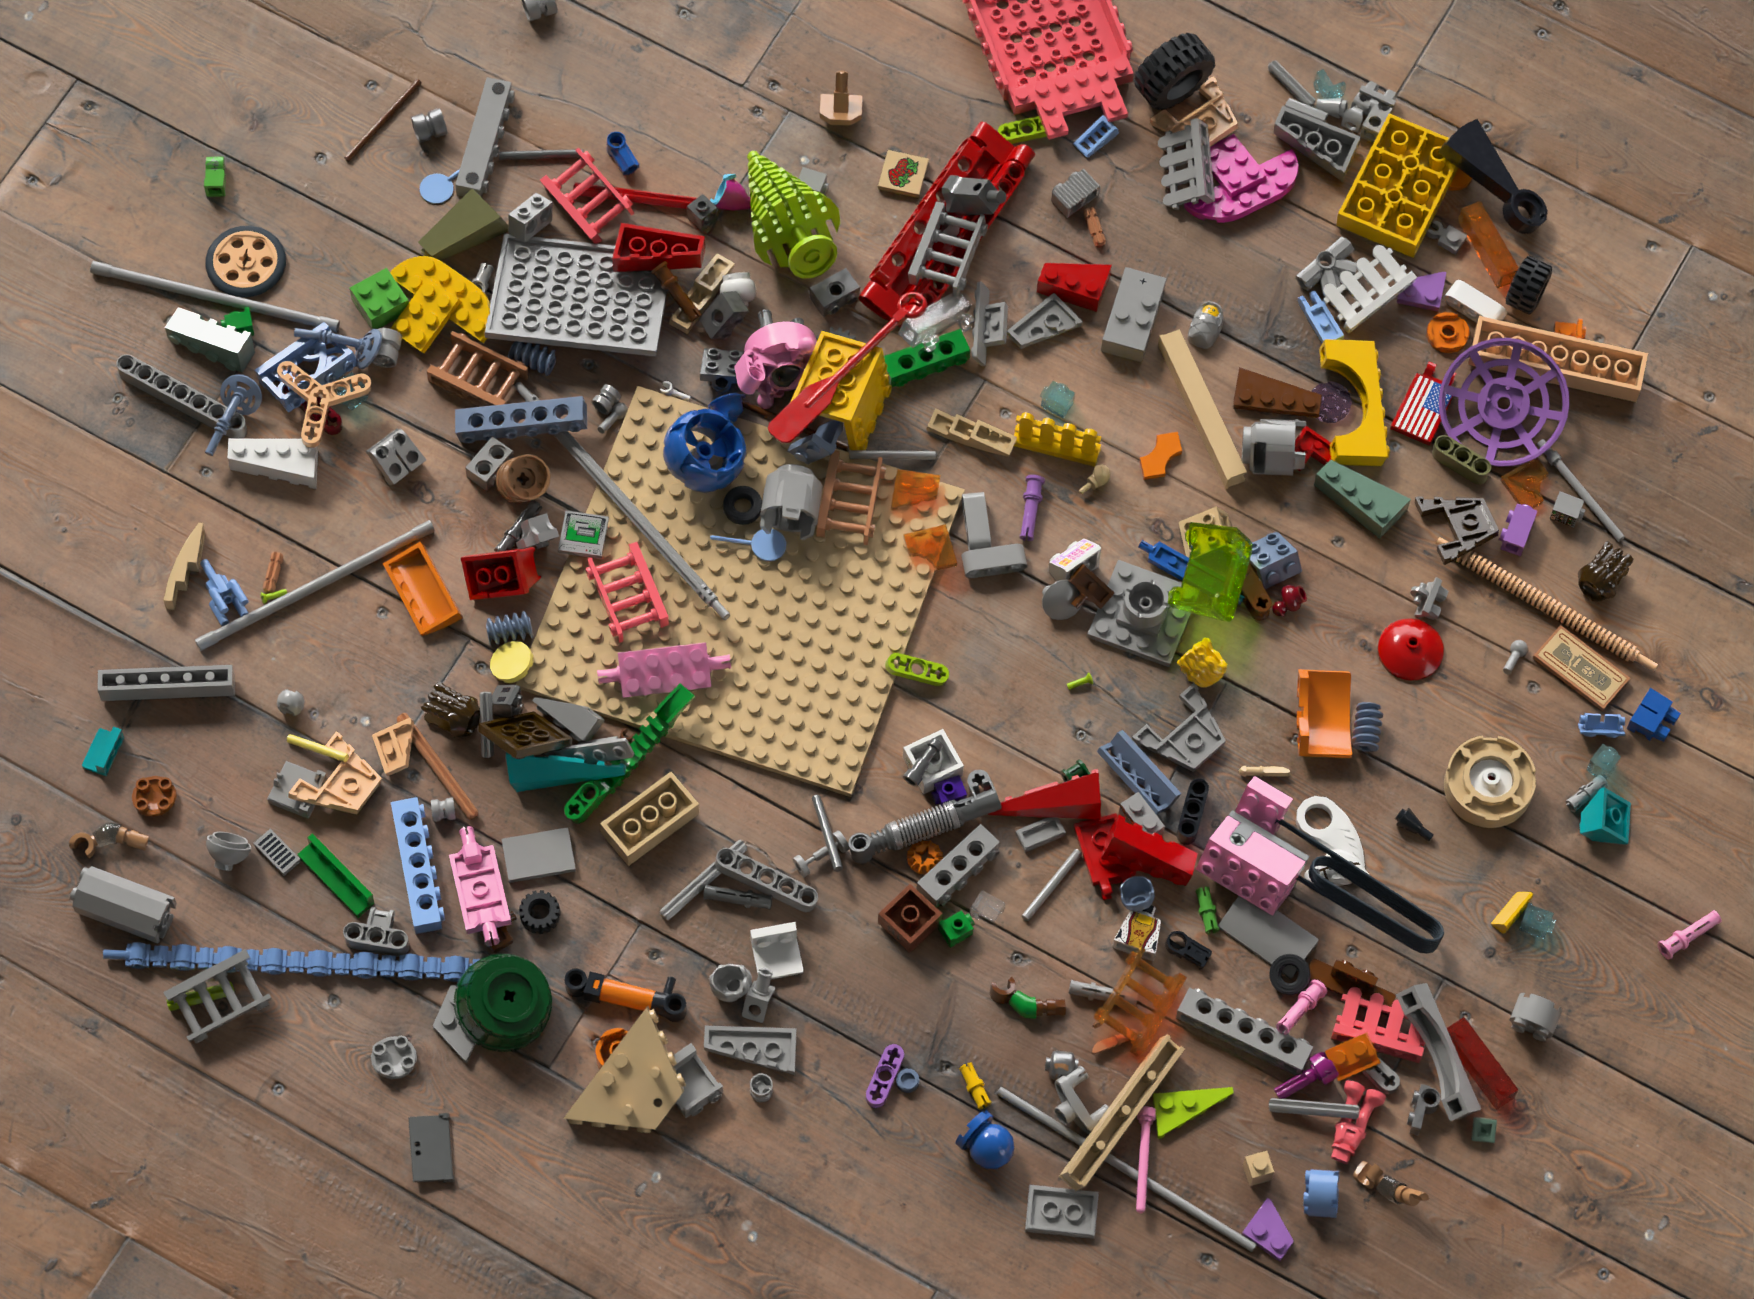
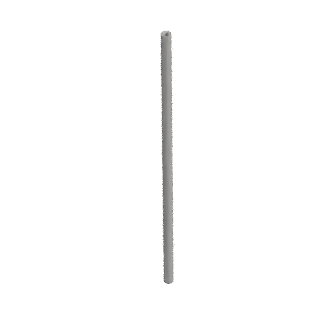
M1003 1087L999 1088L998 1096L1077 1145L1081 1146L1086 1140ZM1110 1153L1104 1160L1105 1162L1138 1182V1171ZM1147 1177V1188L1253 1252L1257 1244Z

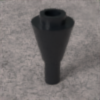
M1402 808L1395 817V820L1398 821L1396 826L1416 834L1418 833L1428 842L1434 836L1433 833L1423 827V824L1410 808L1407 810Z

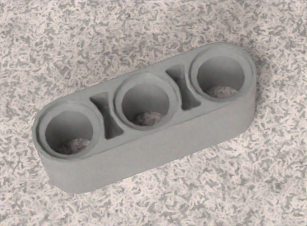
M984 492L962 494L968 550L991 547Z
M1022 544L966 551L961 555L967 578L1019 572L1027 568L1024 546Z

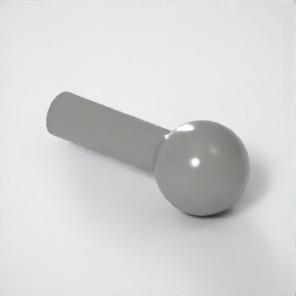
M621 402L614 404L611 414L597 428L598 431L604 434L618 419H624L628 411L627 405Z
M1516 640L1511 644V655L1503 668V672L1507 675L1511 674L1519 657L1525 656L1528 651L1527 644L1522 640Z

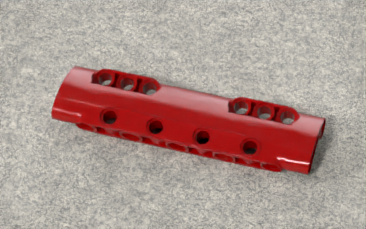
M980 122L970 137L960 144L869 276L870 281L858 297L860 302L889 322L898 311L897 304L900 297L916 290L918 285L909 283L908 272L936 201L939 202L936 195L939 196L940 202L945 204V212H947L946 202L942 195V186L950 175L963 178L989 179L990 181L994 177L991 183L998 191L1000 187L1006 193V201L1000 203L994 214H985V224H988L989 228L1023 179L1024 171L1035 157L1033 149L1024 144L1016 147L1013 146L991 125L986 122ZM958 163L961 165L962 171L959 169ZM954 212L948 213L950 216L977 223L980 215L959 216ZM914 226L918 229V234L915 232ZM959 228V234L956 237L970 241L974 231ZM940 241L934 242L932 247L933 251L960 259L964 258L967 250L950 244H944ZM892 258L896 261V266L893 264ZM932 259L930 261L927 260L925 265L928 270L932 267V271L952 277L957 275L960 268ZM944 265L947 267L948 273L945 271ZM925 278L916 292L923 295L926 299V311L919 318L906 319L899 327L912 332L915 331L928 311L938 303L949 287V284ZM933 281L936 283L937 289L934 287ZM911 298L901 308H905L909 313H916L915 311L920 306H923V303H919L915 298Z

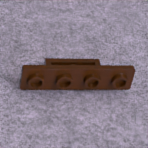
M1314 958L1310 963V982L1318 980L1328 990L1337 994L1347 995L1350 988L1357 987L1362 992L1361 999L1369 1001L1372 994L1379 993L1384 998L1383 1005L1389 1007L1392 1006L1396 998V994L1376 986L1378 977H1375L1372 972L1359 970L1348 961L1336 959L1334 966H1331Z

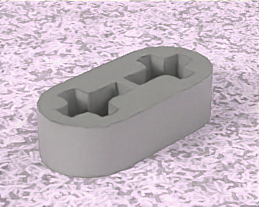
M1381 1059V1063L1376 1066V1071L1374 1069L1362 1071L1364 1076L1383 1093L1392 1094L1398 1089L1400 1083L1399 1076ZM1385 1079H1392L1393 1084L1385 1086Z

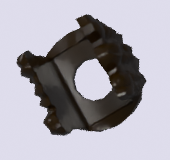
M1609 541L1604 543L1602 549L1591 563L1583 566L1578 571V585L1582 593L1594 602L1615 597L1617 585L1628 574L1630 569L1628 567L1634 561L1630 554L1623 556L1621 548L1613 549V544Z
M437 682L433 686L436 693L430 692L428 694L430 702H425L421 706V709L426 712L424 720L429 724H435L443 730L449 731L454 738L470 736L474 733L480 722V707L477 698L469 695L463 696L450 687H446L443 683Z

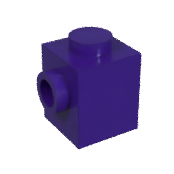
M960 775L934 783V791L931 792L934 804H940L942 807L943 803L947 801H960L967 798Z

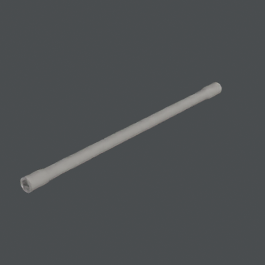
M93 261L90 268V273L113 277L240 309L249 307V310L310 326L317 327L325 322L330 330L335 333L338 332L340 320L302 313L133 272Z
M428 520L412 528L411 531L223 627L195 639L196 645L202 651L218 643L221 639L409 543L435 532L433 524Z

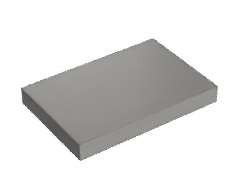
M568 827L502 839L509 883L576 872Z
M1029 1185L1025 1231L1094 1239L1099 1192Z

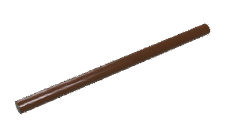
M416 79L344 157L346 161L349 162L421 85L422 82L419 79Z
M744 400L742 401L743 407L772 420L777 416L775 413ZM808 427L802 431L807 435L816 434L815 430ZM836 441V447L847 451L848 444Z

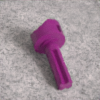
M1319 1052L1309 1058L1311 1063L1310 1069L1274 1088L1278 1098L1285 1099L1316 1079L1321 1080L1324 1085L1335 1080L1339 1073L1333 1062L1327 1058L1325 1052Z

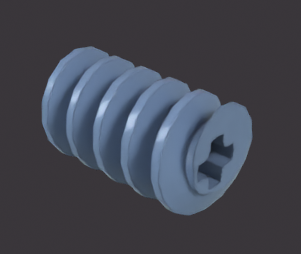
M514 341L509 350L508 358L521 361L526 367L530 365V369H537L539 373L545 372L546 376H549L556 362V350L553 349L548 354L547 346L540 350V344L532 347V343L525 344L524 342Z
M522 611L521 618L516 613H513L512 620L506 614L504 615L503 622L499 616H496L495 623L490 618H487L486 630L489 645H491L492 639L499 645L500 638H503L504 642L507 643L509 636L514 641H517L518 634H520L523 640L526 638V633H529L531 638H533L530 617L527 616L525 611Z
M1362 702L1357 705L1356 721H1354L1353 737L1351 740L1355 749L1365 752H1373L1379 749V746L1375 743L1380 742V738L1376 735L1381 734V729L1377 727L1382 726V721L1379 719L1383 718L1384 715L1378 711L1381 709L1379 704Z

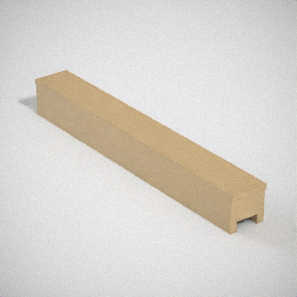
M1180 329L1165 335H1159L1158 347L1225 489L1244 482L1245 478L1243 475L1247 474V471Z
M1168 1034L1159 1038L1059 1175V1178L1075 1191L1086 1186L1185 1048L1176 1045Z

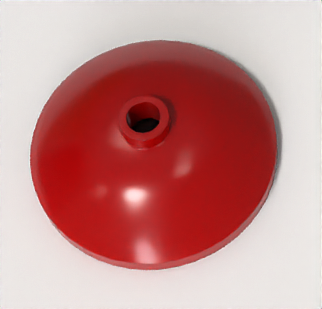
M1407 618L1391 623L1384 629L1378 642V656L1384 668L1392 675L1404 680H1421L1432 675L1439 668L1444 655V646L1439 633L1431 625L1418 619ZM1414 641L1416 645H1411L1409 642Z

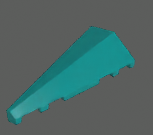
M506 752L509 783L516 792L623 776L626 771V766L622 763L620 765H605L604 761H598L597 765L584 763V759L549 755V757H534V755L526 756L524 759H515Z

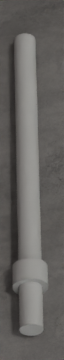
M1544 439L1540 440L1537 443L1538 447L1544 446L1546 441ZM1550 447L1544 453L1547 456L1546 460L1551 466L1554 465L1614 538L1618 542L1623 540L1625 536L1561 461L1562 457L1558 452L1553 451Z

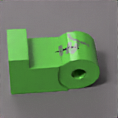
M224 156L206 157L204 179L206 197L225 196L226 174ZM211 188H221V189H219V190H217V191H214V190H212Z

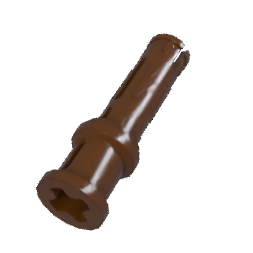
M666 261L650 272L662 284L661 288L665 291L668 290L690 322H693L702 315L678 283V277L672 274L667 267Z

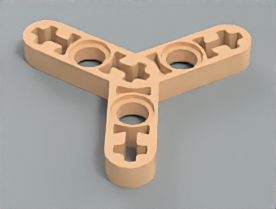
M290 361L280 363L277 368L279 380L308 402L301 438L303 444L309 448L317 447L320 444L330 406L364 396L371 391V379L366 374H357L321 385ZM289 369H291V375L288 373L285 375L283 374V370L288 371ZM304 380L309 382L310 386L307 389H300L297 386L298 383ZM359 381L365 384L364 388L358 386ZM349 384H352L353 392H350ZM344 387L347 392L339 396L335 394V389ZM319 394H322L323 398L321 399L320 407H318L317 397H319ZM313 413H319L322 416L321 420L317 422L311 421L309 417ZM311 427L315 428V437L312 440H308V436L311 434Z

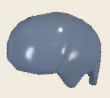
M1144 876L1129 878L1120 886L1121 901L1123 906L1130 911H1142L1149 908L1154 901L1153 885Z

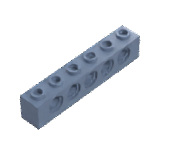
M583 396L455 410V433L459 441L464 443H473L477 440L489 441L492 436L495 439H514L517 436L527 435L534 437L544 433L558 434L563 431L578 432L582 429H587V404Z

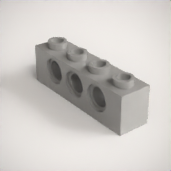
M980 824L917 882V890L936 908L940 904L945 905L951 899V894L956 889L960 891L967 884V879L971 875L976 876L984 867V863L988 860L992 861L997 857L1000 842ZM977 850L981 855L973 856L970 852ZM956 865H963L965 869L958 871L954 867ZM945 879L949 882V884L943 886L940 885L938 881Z

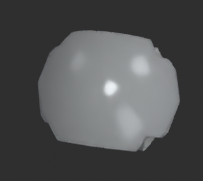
M285 689L278 695L276 704L278 710L283 714L287 712L296 716L303 710L305 700L298 691L293 692Z

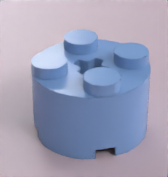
M1306 1170V1192H1304L1303 1201L1304 1214L1317 1217H1337L1339 1171Z

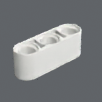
M1456 280L1444 296V300L1449 306L1476 323L1479 316L1502 321L1507 315L1506 309L1501 304L1461 280Z

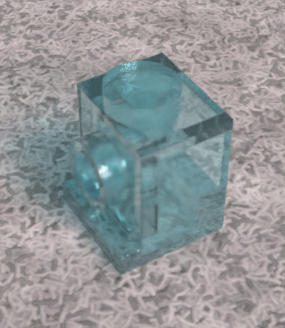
M1528 903L1519 930L1545 939L1547 932L1552 933L1556 920L1552 919L1554 913Z

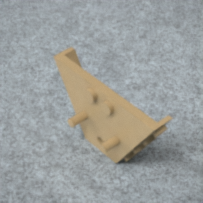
M649 1006L646 1007L564 1117L569 1119L568 1123L582 1125L583 1121L592 1122L591 1126L605 1127V1124H613L614 1129L628 1130V1126L637 1127L638 1132L651 1133V1129L655 1130L683 1094V1087L686 1086L682 1074H677L674 1068L677 1065L673 1053H668L665 1047L668 1041L663 1030L659 1032L656 1023L659 1020L654 1009L650 1010ZM660 1098L662 1106L656 1107L654 1100Z

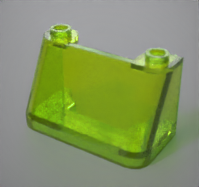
M1190 522L1189 529L1185 533V540L1192 550L1181 587L1175 586L1169 591L1168 605L1175 609L1219 621L1230 622L1236 611L1251 558L1252 542L1237 527Z

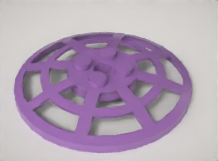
M1494 338L1471 346L1450 365L1440 387L1439 413L1447 435L1461 443L1457 436L1468 431L1476 440L1489 446L1486 459L1490 462L1491 466H1517L1538 458L1557 441L1568 417L1569 391L1559 366L1542 349L1520 339ZM1494 346H1513L1510 359H1495L1484 363L1478 352ZM1525 349L1539 356L1548 364L1551 370L1539 376L1534 369L1519 361L1521 350ZM1470 357L1476 369L1468 375L1461 389L1449 386L1450 379L1456 369ZM1496 366H1508L1506 377L1496 379L1492 378L1488 369ZM1517 368L1528 373L1534 381L1523 386L1520 382L1514 380ZM1480 374L1486 383L1480 394L1467 391L1472 381ZM1555 377L1559 382L1562 393V412L1549 410V395L1545 384ZM1538 388L1542 395V408L1530 406L1528 394ZM1446 394L1459 397L1458 408L1462 424L1451 429L1446 415ZM1507 398L1510 401V406L1507 409H1500L1497 405L1499 399ZM1465 399L1478 402L1479 414L1469 420L1465 411ZM1527 414L1540 417L1536 426L1527 434L1521 424ZM1546 419L1559 420L1552 437L1544 446L1537 449L1531 439L1542 429ZM1484 421L1493 427L1491 439L1480 435L1473 427ZM1514 428L1520 438L1510 442H1499L1501 431ZM1524 444L1530 453L1526 457L1515 460H1494L1497 448H1513Z

